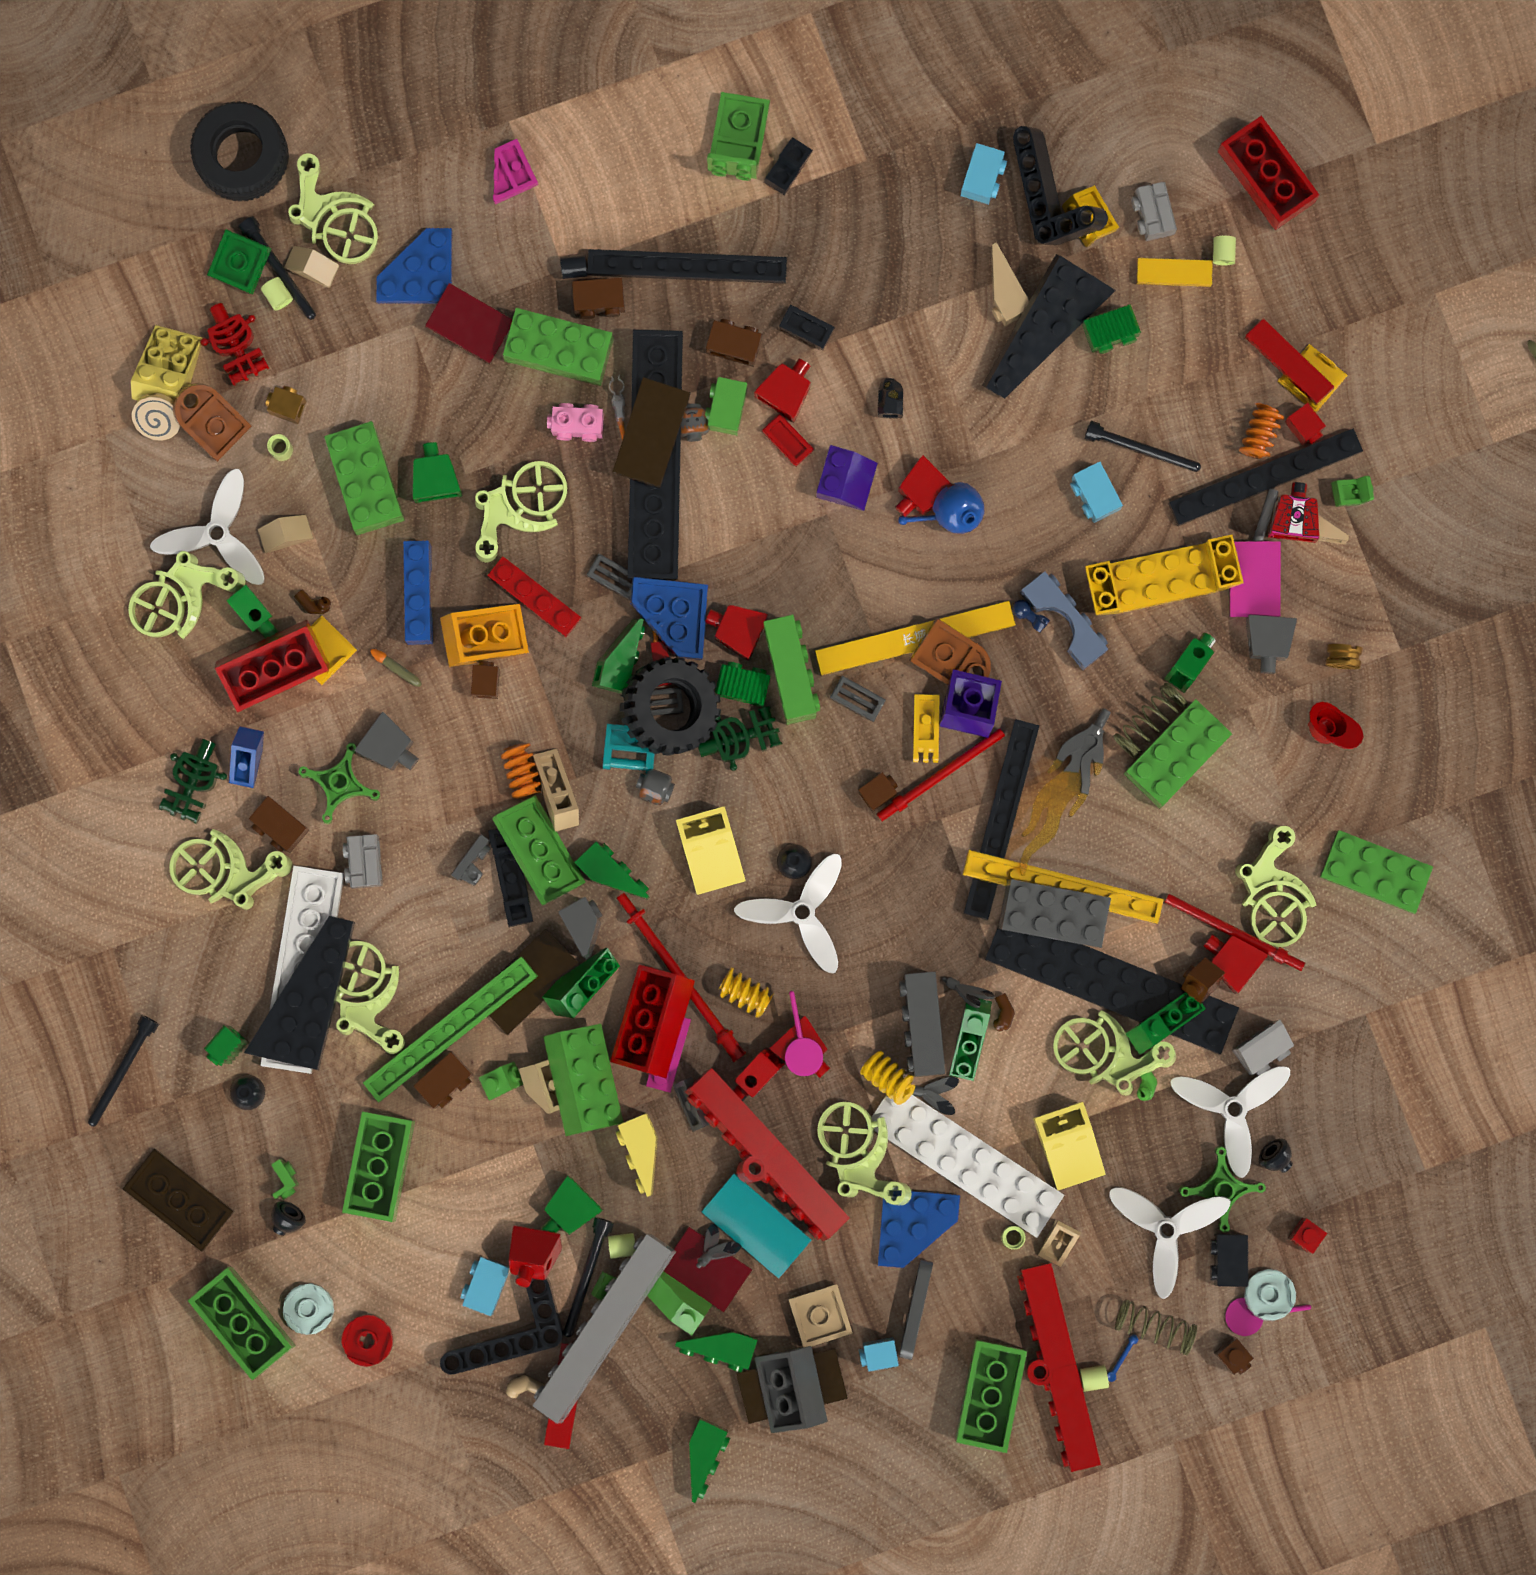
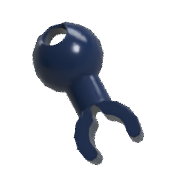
M1018 600L1013 603V615L1018 619L1030 621L1036 631L1041 633L1050 620L1047 617L1037 615L1031 610V605L1028 601Z

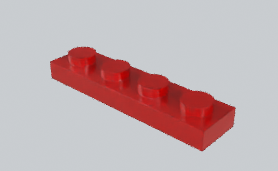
M504 556L487 575L566 638L582 619L581 616Z

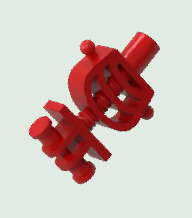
M223 303L212 306L209 310L217 325L207 330L209 338L201 339L200 343L202 346H207L211 343L214 351L220 356L234 355L236 357L235 360L223 365L227 373L237 368L240 370L232 375H228L233 386H236L237 383L243 380L245 382L249 381L247 376L252 373L257 377L259 372L270 369L264 357L254 364L252 362L263 356L260 348L247 354L244 351L254 339L253 331L248 324L255 321V316L249 315L244 320L240 314H237L230 318ZM247 333L245 340L242 343H240L239 340H241ZM229 345H230V347H231L230 349H220V348H218V347H225V346H229ZM249 363L251 368L244 371L242 366Z

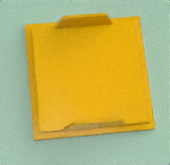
M1309 344L1301 355L1335 386L1334 389L1318 405H1315L1286 376L1283 375L1278 380V383L1304 404L1309 403L1317 413L1348 375L1323 353H1320Z
M321 616L311 625V628L329 662V671L314 677L323 685L357 649Z

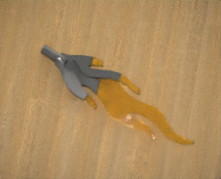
M1102 708L1094 724L1062 745L1053 764L1047 770L1049 774L1054 772L1061 766L1066 757L1071 755L1069 765L1059 775L1049 781L1035 798L1028 827L1022 832L1021 836L1025 837L1035 829L1042 811L1046 807H1048L1042 830L1023 850L1020 859V874L1022 876L1026 873L1031 856L1055 837L1061 815L1068 802L1077 794V800L1068 813V817L1071 818L1086 800L1090 789L1091 761L1093 763L1094 776L1100 774L1104 759V730L1102 729L1111 714L1107 709Z

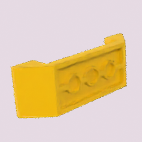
M1232 534L1208 539L1206 543L1114 563L1106 561L1085 566L1096 615L1120 614L1212 594L1244 583Z

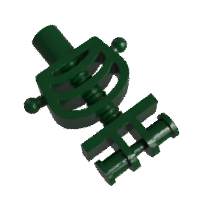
M767 706L758 710L763 719L761 722L757 721L754 710L749 711L754 727L748 728V730L735 717H729L721 720V716L716 718L717 726L715 731H712L714 738L699 744L698 749L701 758L719 752L723 762H730V770L736 771L737 765L735 761L742 760L749 754L750 738H758L762 752L767 751L763 739L765 737H769L770 748L782 745L783 743L782 741L780 742L778 736L780 730L779 728L774 729L772 723L776 722V718H772L771 707ZM734 723L738 725L742 731L735 733L729 724ZM767 725L769 731L761 733L760 727ZM725 727L731 735L726 736L721 728ZM746 741L744 752L739 754V743ZM734 744L735 752L730 756L729 746Z
M202 739L195 756L187 752H183L180 757L176 753L170 755V759L177 762L173 768V776L185 789L182 791L183 794H179L166 788L164 793L176 799L173 803L168 801L167 798H163L159 810H166L170 812L171 816L179 813L181 814V820L184 821L188 819L193 821L194 824L199 822L202 812H195L191 810V807L195 805L205 809L206 804L192 799L193 792L211 791L216 785L217 778L221 780L227 779L226 773H218L219 766L217 764L209 762L216 746L215 743ZM185 762H186L188 765L192 766V769H191L192 772H189V771L185 768V766H184ZM180 770L189 776L186 783L180 777ZM201 772L211 773L209 776H200ZM199 781L209 782L206 786L196 787ZM182 801L186 802L184 809L179 808Z

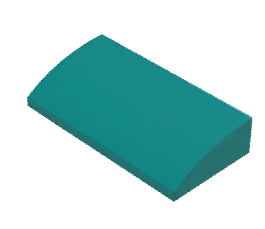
M735 1173L702 1211L706 1217L735 1242L739 1243L742 1248L777 1278L781 1277L812 1240L747 1183L742 1182Z

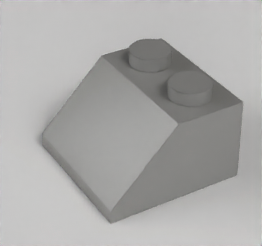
M1276 1020L1235 1047L1232 1051L1249 1075L1256 1073L1260 1076L1271 1068L1269 1063L1277 1058L1278 1061H1281L1290 1055L1289 1049L1294 1044L1281 1020Z

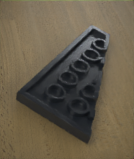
M1056 254L982 386L1005 399L1116 290L1064 257Z
M332 916L327 918L244 1052L245 1054L319 1071L355 926L354 921Z

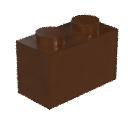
M622 278L572 281L576 316H580L581 319L595 318V315L605 314V317L620 316V313H625Z
M720 319V322L714 320L706 346V354L754 367L762 341V334L758 333L759 330L751 326L740 328L734 326V322L726 319Z
M269 796L249 818L254 823L251 828L262 837L266 833L273 839L270 844L280 852H283L285 849L291 853L309 832L306 826Z
M450 1052L414 1085V1088L433 1109H436L438 1106L443 1109L453 1100L451 1095L457 1089L461 1092L472 1083L469 1078L474 1074L454 1052Z

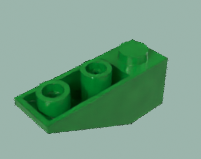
M644 619L631 620L597 661L592 682L593 687L616 693H622L623 689L627 688L628 684L626 682L630 676H633V666L639 658L637 648L639 641L644 635L645 628L642 626Z
M595 842L574 862L594 883L646 900L650 898L646 893L649 888L640 879L635 882L629 876L632 871L622 860L617 863L611 857L614 852L605 843L600 846Z
M605 947L559 978L543 995V999L554 1015L574 1019L620 965L610 950Z
M1185 992L1125 1034L1138 1053L1142 1054L1206 1008L1202 1003L1200 1004Z
M979 999L981 1002L980 1008H974L965 1003L949 1076L974 1081L991 1014L992 1001Z
M729 1331L679 1340L675 1346L680 1348L679 1352L693 1357L694 1353L704 1355V1361L718 1364L720 1360L729 1363L727 1368L742 1372L743 1368L749 1369L758 1338L736 1331Z
M701 1417L689 1441L692 1502L696 1503L698 1498H704L709 1485L705 1484V1481L709 1474L714 1476L720 1461L715 1459L719 1451L725 1452L730 1438L726 1436L728 1433L727 1429Z

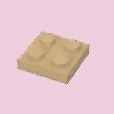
M837 1284L789 1299L803 1347H812L853 1333Z

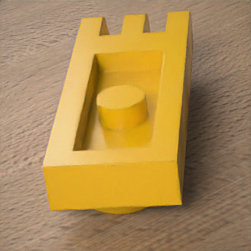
M914 694L913 762L918 763V753H923V763H928V754L933 753V763H938L940 695Z

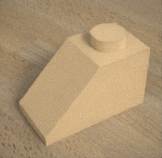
M549 1060L539 1061L519 1068L526 1093L548 1114L560 1110Z

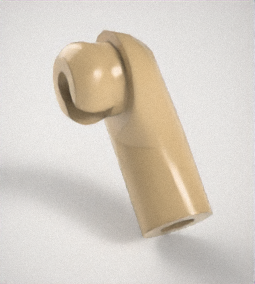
M523 1375L511 1380L507 1384L506 1394L510 1398H517L520 1393L527 1390L536 1394L537 1390L542 1385L545 1386V1384Z

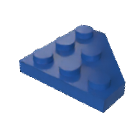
M426 228L377 276V304L439 302L448 284H452V228Z
M634 577L632 579L630 604L676 658L703 659L708 585Z
M900 1190L893 1192L894 1197L902 1195ZM911 1191L912 1195L909 1202L900 1206L889 1204L883 1198L878 1266L904 1268L958 1221L960 1195Z

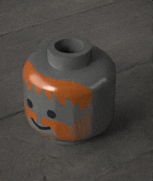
M687 404L681 423V436L687 437L688 442L700 441L702 436L710 431L705 415L706 409L701 408V404Z
M650 769L646 775L641 774L636 784V788L640 789L639 797L655 805H661L664 801L668 803L675 786L670 775L655 769Z

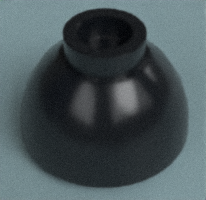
M798 844L784 847L777 857L779 871L789 879L804 877L812 866V858L809 851Z
M243 1075L237 1078L230 1088V1098L233 1104L242 1110H253L260 1106L265 1098V1087L262 1081L253 1075Z
M1282 1138L1269 1142L1259 1154V1164L1271 1171L1287 1172L1293 1165L1289 1143Z
M277 1202L272 1209L271 1215L274 1224L272 1229L278 1235L284 1236L286 1233L295 1232L306 1222L304 1213L290 1202Z

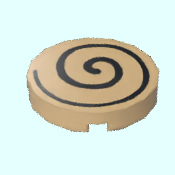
M161 393L143 395L136 401L132 411V422L136 429L143 436L152 440L163 441L172 438L178 433L180 428L173 414L174 400Z

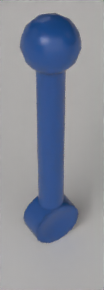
M936 515L900 516L898 522L901 525H906L907 522L936 520Z
M1132 1334L1129 1336L1128 1345L1112 1371L1107 1373L1109 1382L1116 1380L1118 1369L1132 1346L1139 1341L1137 1335Z

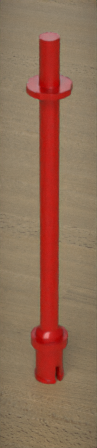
M625 893L618 896L616 899L630 916L626 922L628 924L635 923L671 973L686 977L642 917L646 911L642 909L638 912ZM693 986L690 999L716 1033L717 1040L715 1042L718 1045H722L734 1063L745 1055L746 1051L743 1050L733 1036V1030L729 1031V1029L723 1027Z

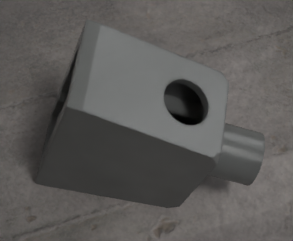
M1260 615L1247 616L1246 630L1249 657L1261 659L1260 673L1275 674L1276 660L1285 661L1288 658L1297 618Z
M384 712L380 714L354 750L359 755L392 771L399 763L412 770L419 760L417 756L408 751L414 742Z

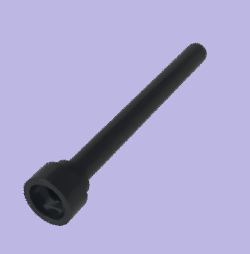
M254 216L245 219L239 224L238 228L243 236H247L249 239L252 238L253 241L269 247L259 233L261 231L259 228L260 224ZM271 250L267 259L268 263L282 280L305 316L309 320H313L316 317L315 311Z
M1091 420L1084 438L1088 441L1094 442L1101 439L1194 472H1198L1201 469L1199 462L1106 431L1098 422Z
M141 1015L137 1022L138 1032L88 1119L90 1126L94 1127L98 1124L146 1037L156 1032L160 1024L145 1015Z
M599 1217L594 1219L592 1227L594 1228L593 1233L595 1235L563 1331L565 1337H571L574 1333L604 1237H607L608 1233L612 1232L614 1223Z

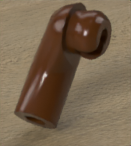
M303 589L294 596L308 614H325L330 610L331 601L327 597L311 599Z
M1006 993L994 998L1000 1009L998 1018L993 1021V1026L998 1032L1008 1030L1012 1025L1015 1011Z

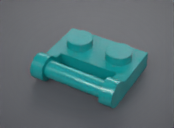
M607 724L603 769L621 768L642 770L647 773L650 769H654L655 754L649 752L647 747L641 748L638 746L636 738H630L627 733L630 730L628 726ZM612 750L646 753L647 758L646 761L612 758Z

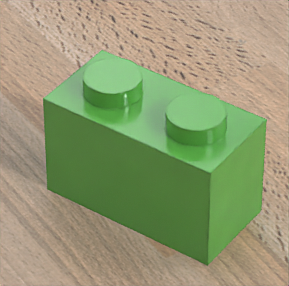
M718 377L717 384L712 383L709 398H713L712 407H707L705 413L708 427L711 431L738 435L748 389L746 382Z

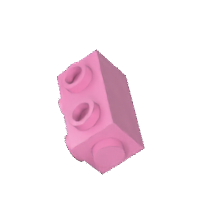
M560 403L559 407H553L552 414L547 416V429H551L552 435L557 436L558 440L569 441L572 440V437H582V441L595 442L597 438L603 437L604 413L603 409H598L597 405L587 404L583 408H573V404Z

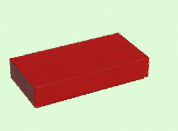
M781 414L775 417L762 430V433L795 467L814 451L813 447Z

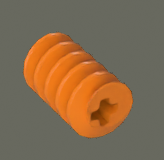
M1256 403L1258 410H1254L1252 413L1255 419L1249 421V425L1252 428L1246 429L1245 434L1248 437L1242 439V444L1246 447H1240L1239 451L1246 456L1261 459L1262 457H1270L1271 454L1265 448L1274 447L1269 438H1277L1278 435L1272 432V430L1281 428L1275 421L1284 420L1285 417L1271 406Z
M522 743L505 748L506 752L501 755L503 760H509L503 765L504 769L512 770L506 774L507 779H515L509 784V788L517 789L511 794L512 798H523L541 792L535 790V788L541 785V782L533 781V778L539 775L538 772L530 771L536 763L527 761V759L533 756V753L525 752V749L531 746L530 743Z

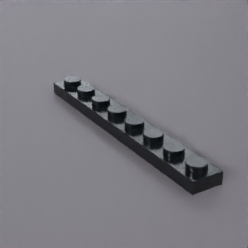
M588 249V276L786 284L787 257Z
M1353 428L1171 501L1168 505L1179 527L1266 492L1269 489L1276 488L1363 452V449Z
M1018 719L1014 721L980 853L1005 859L1040 725ZM973 878L963 914L988 920L998 884Z

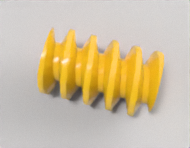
M731 967L719 987L721 989L720 997L723 999L730 994L729 1002L731 1004L739 999L738 1007L740 1009L745 1004H748L747 1012L751 1013L756 1009L755 1017H761L774 993L769 997L768 987L759 991V982L750 986V977L745 981H741L743 974L741 972L734 977V968Z
M878 1051L865 1062L860 1073L864 1075L867 1081H871L875 1087H879L882 1093H886L888 1098L894 1099L897 1105H901L914 1093L915 1085L911 1084L914 1077L911 1074L905 1077L906 1070L904 1068L897 1071L899 1065L896 1062L890 1065L891 1058L888 1056L883 1059L884 1053Z

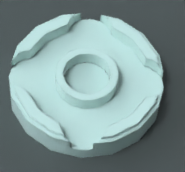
M1266 1269L1257 1272L1249 1279L1248 1287H1245L1244 1299L1247 1308L1254 1316L1262 1320L1275 1321L1285 1317L1291 1311L1296 1302V1290L1293 1282L1282 1272Z
M312 1283L302 1284L292 1289L286 1296L283 1306V1316L288 1326L295 1332L305 1335L316 1334L325 1329L332 1321L335 1311L334 1302L329 1292L322 1286Z

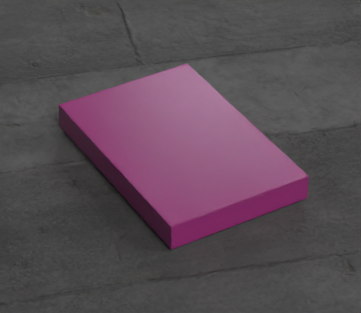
M1281 541L1234 542L1244 583L1229 588V617H1247L1248 615L1281 617Z

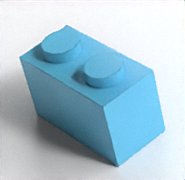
M976 143L961 190L962 197L988 205L991 197L996 198L1000 184L996 183L998 174H1004L1007 161L1003 160L1004 151Z
M1101 462L1073 475V482L1070 483V486L1075 496L1081 497L1084 503L1082 509L1088 519L1092 518L1095 523L1121 510L1123 504Z
M484 1256L480 1257L479 1261L475 1260L470 1270V1274L473 1275L470 1285L465 1284L460 1297L464 1299L462 1306L492 1316L508 1277L510 1266Z
M893 1337L864 1342V1349H859L861 1365L867 1366L868 1372L899 1366Z

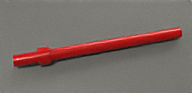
M1000 728L997 729L988 738L986 737L913 789L902 796L898 795L892 799L890 805L877 813L878 818L883 822L897 811L902 812L911 801L1004 738L1005 734Z
M1171 894L1168 895L1165 903L1263 951L1281 965L1285 963L1299 971H1302L1306 962L1288 954L1289 951L1281 947L1276 948Z

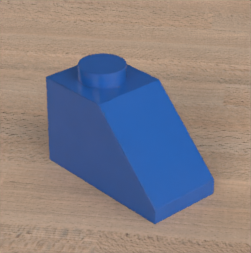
M239 726L231 745L229 783L254 788L263 752L264 731Z

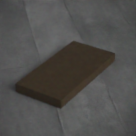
M643 377L612 471L613 474L661 488L691 392Z
M547 929L538 935L501 971L503 972L523 956L538 975L536 979L489 1015L507 1035L545 1001L543 995L559 978L580 965Z
M153 1149L123 1188L125 1192L201 1252L206 1249L235 1212L157 1149Z
M836 1349L813 1353L824 1405L848 1399ZM757 1368L736 1373L748 1423L767 1420L768 1417Z

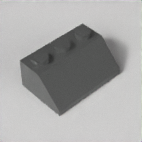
M584 897L558 912L580 953L588 960L592 957L601 926L599 918L603 915L593 900L588 901Z
M811 1346L793 1348L755 1357L771 1433L807 1429L828 1422Z

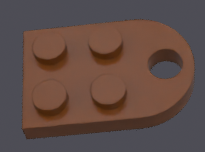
M190 384L181 389L174 399L173 414L176 422L217 462L252 427L215 389L206 384ZM187 394H194L196 396V403L191 407L184 405V398Z
M936 618L909 659L912 663L949 685L952 670L969 673L973 666H980L983 670L981 675L983 677H989L991 671V661L984 648Z

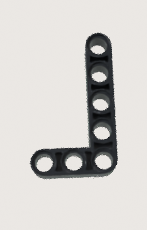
M1028 126L1018 127L1013 134V142L1035 239L1039 243L1056 246L1104 228L1108 221V215L1102 208L1086 205L1062 214L1043 132L1040 129Z
M547 1277L543 1280L545 1290L542 1293H537L532 1289V1282L535 1280L533 1278L530 1286L526 1287L536 1324L535 1328L450 1350L441 1357L440 1367L442 1371L446 1374L454 1375L558 1346L562 1342L564 1334L549 1278ZM541 1304H548L551 1307L552 1314L550 1317L544 1318L539 1315L538 1308ZM547 1329H555L557 1331L558 1340L556 1342L550 1343L545 1339V1331ZM528 1335L533 1339L534 1344L531 1349L521 1347L520 1339L522 1336ZM504 1342L508 1345L509 1352L507 1355L500 1356L496 1353L495 1347L497 1343ZM473 1349H480L483 1352L484 1359L482 1362L477 1363L471 1359V1351ZM453 1355L458 1358L459 1366L457 1369H450L446 1365L448 1356Z

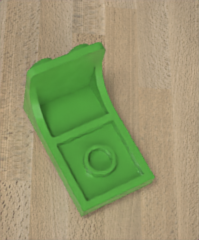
M721 92L711 151L707 155L708 171H712L713 175L725 177L726 174L736 175L737 179L750 181L751 178L757 179L770 100Z

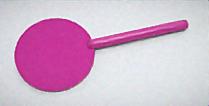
M790 991L789 995L798 1039L794 1040L787 1047L785 1062L789 1070L794 1074L809 1076L817 1072L821 1067L823 1052L814 1040L803 1038L794 991Z
M1244 1297L1235 1299L1226 1309L1225 1320L1227 1326L1237 1335H1252L1263 1324V1320L1254 1316L1247 1308ZM1311 1305L1293 1307L1289 1313L1310 1310Z

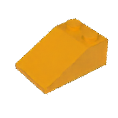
M520 604L455 612L440 618L449 667L529 653Z

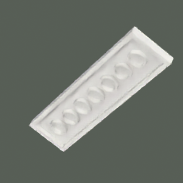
M293 866L270 1010L329 916L338 918L344 873ZM266 1058L261 1060V1066L309 1074H312L313 1070Z
M911 1095L901 1105H897L894 1099L885 1096L871 1117L872 1121L885 1117L889 1141L1036 1238L1064 1197V1194L914 1095ZM878 1127L874 1128V1131L877 1132V1133H878Z

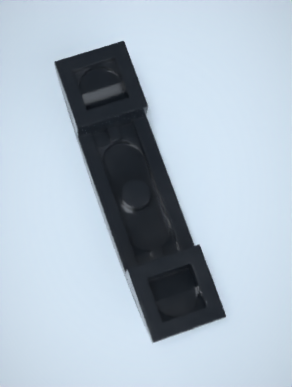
M498 828L488 830L508 927L534 922L524 873Z

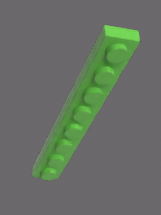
M521 956L365 1080L363 1084L378 1103L381 1102L536 979L538 975L524 957Z

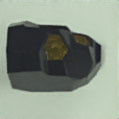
M885 378L880 383L878 389L879 418L898 419L903 417V388L894 378Z

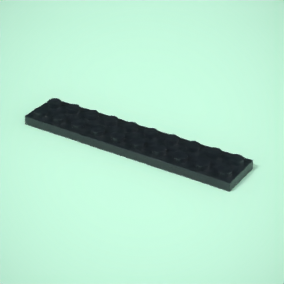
M633 330L631 413L643 377L682 390L683 331ZM681 426L661 488L630 479L628 579L637 577L657 580H678Z
M998 928L985 958L988 962L1139 1023L1185 993L1181 989L1182 984L1088 946ZM1208 996L1202 1002L1206 1009L1170 1035L1221 1055L1239 1007Z

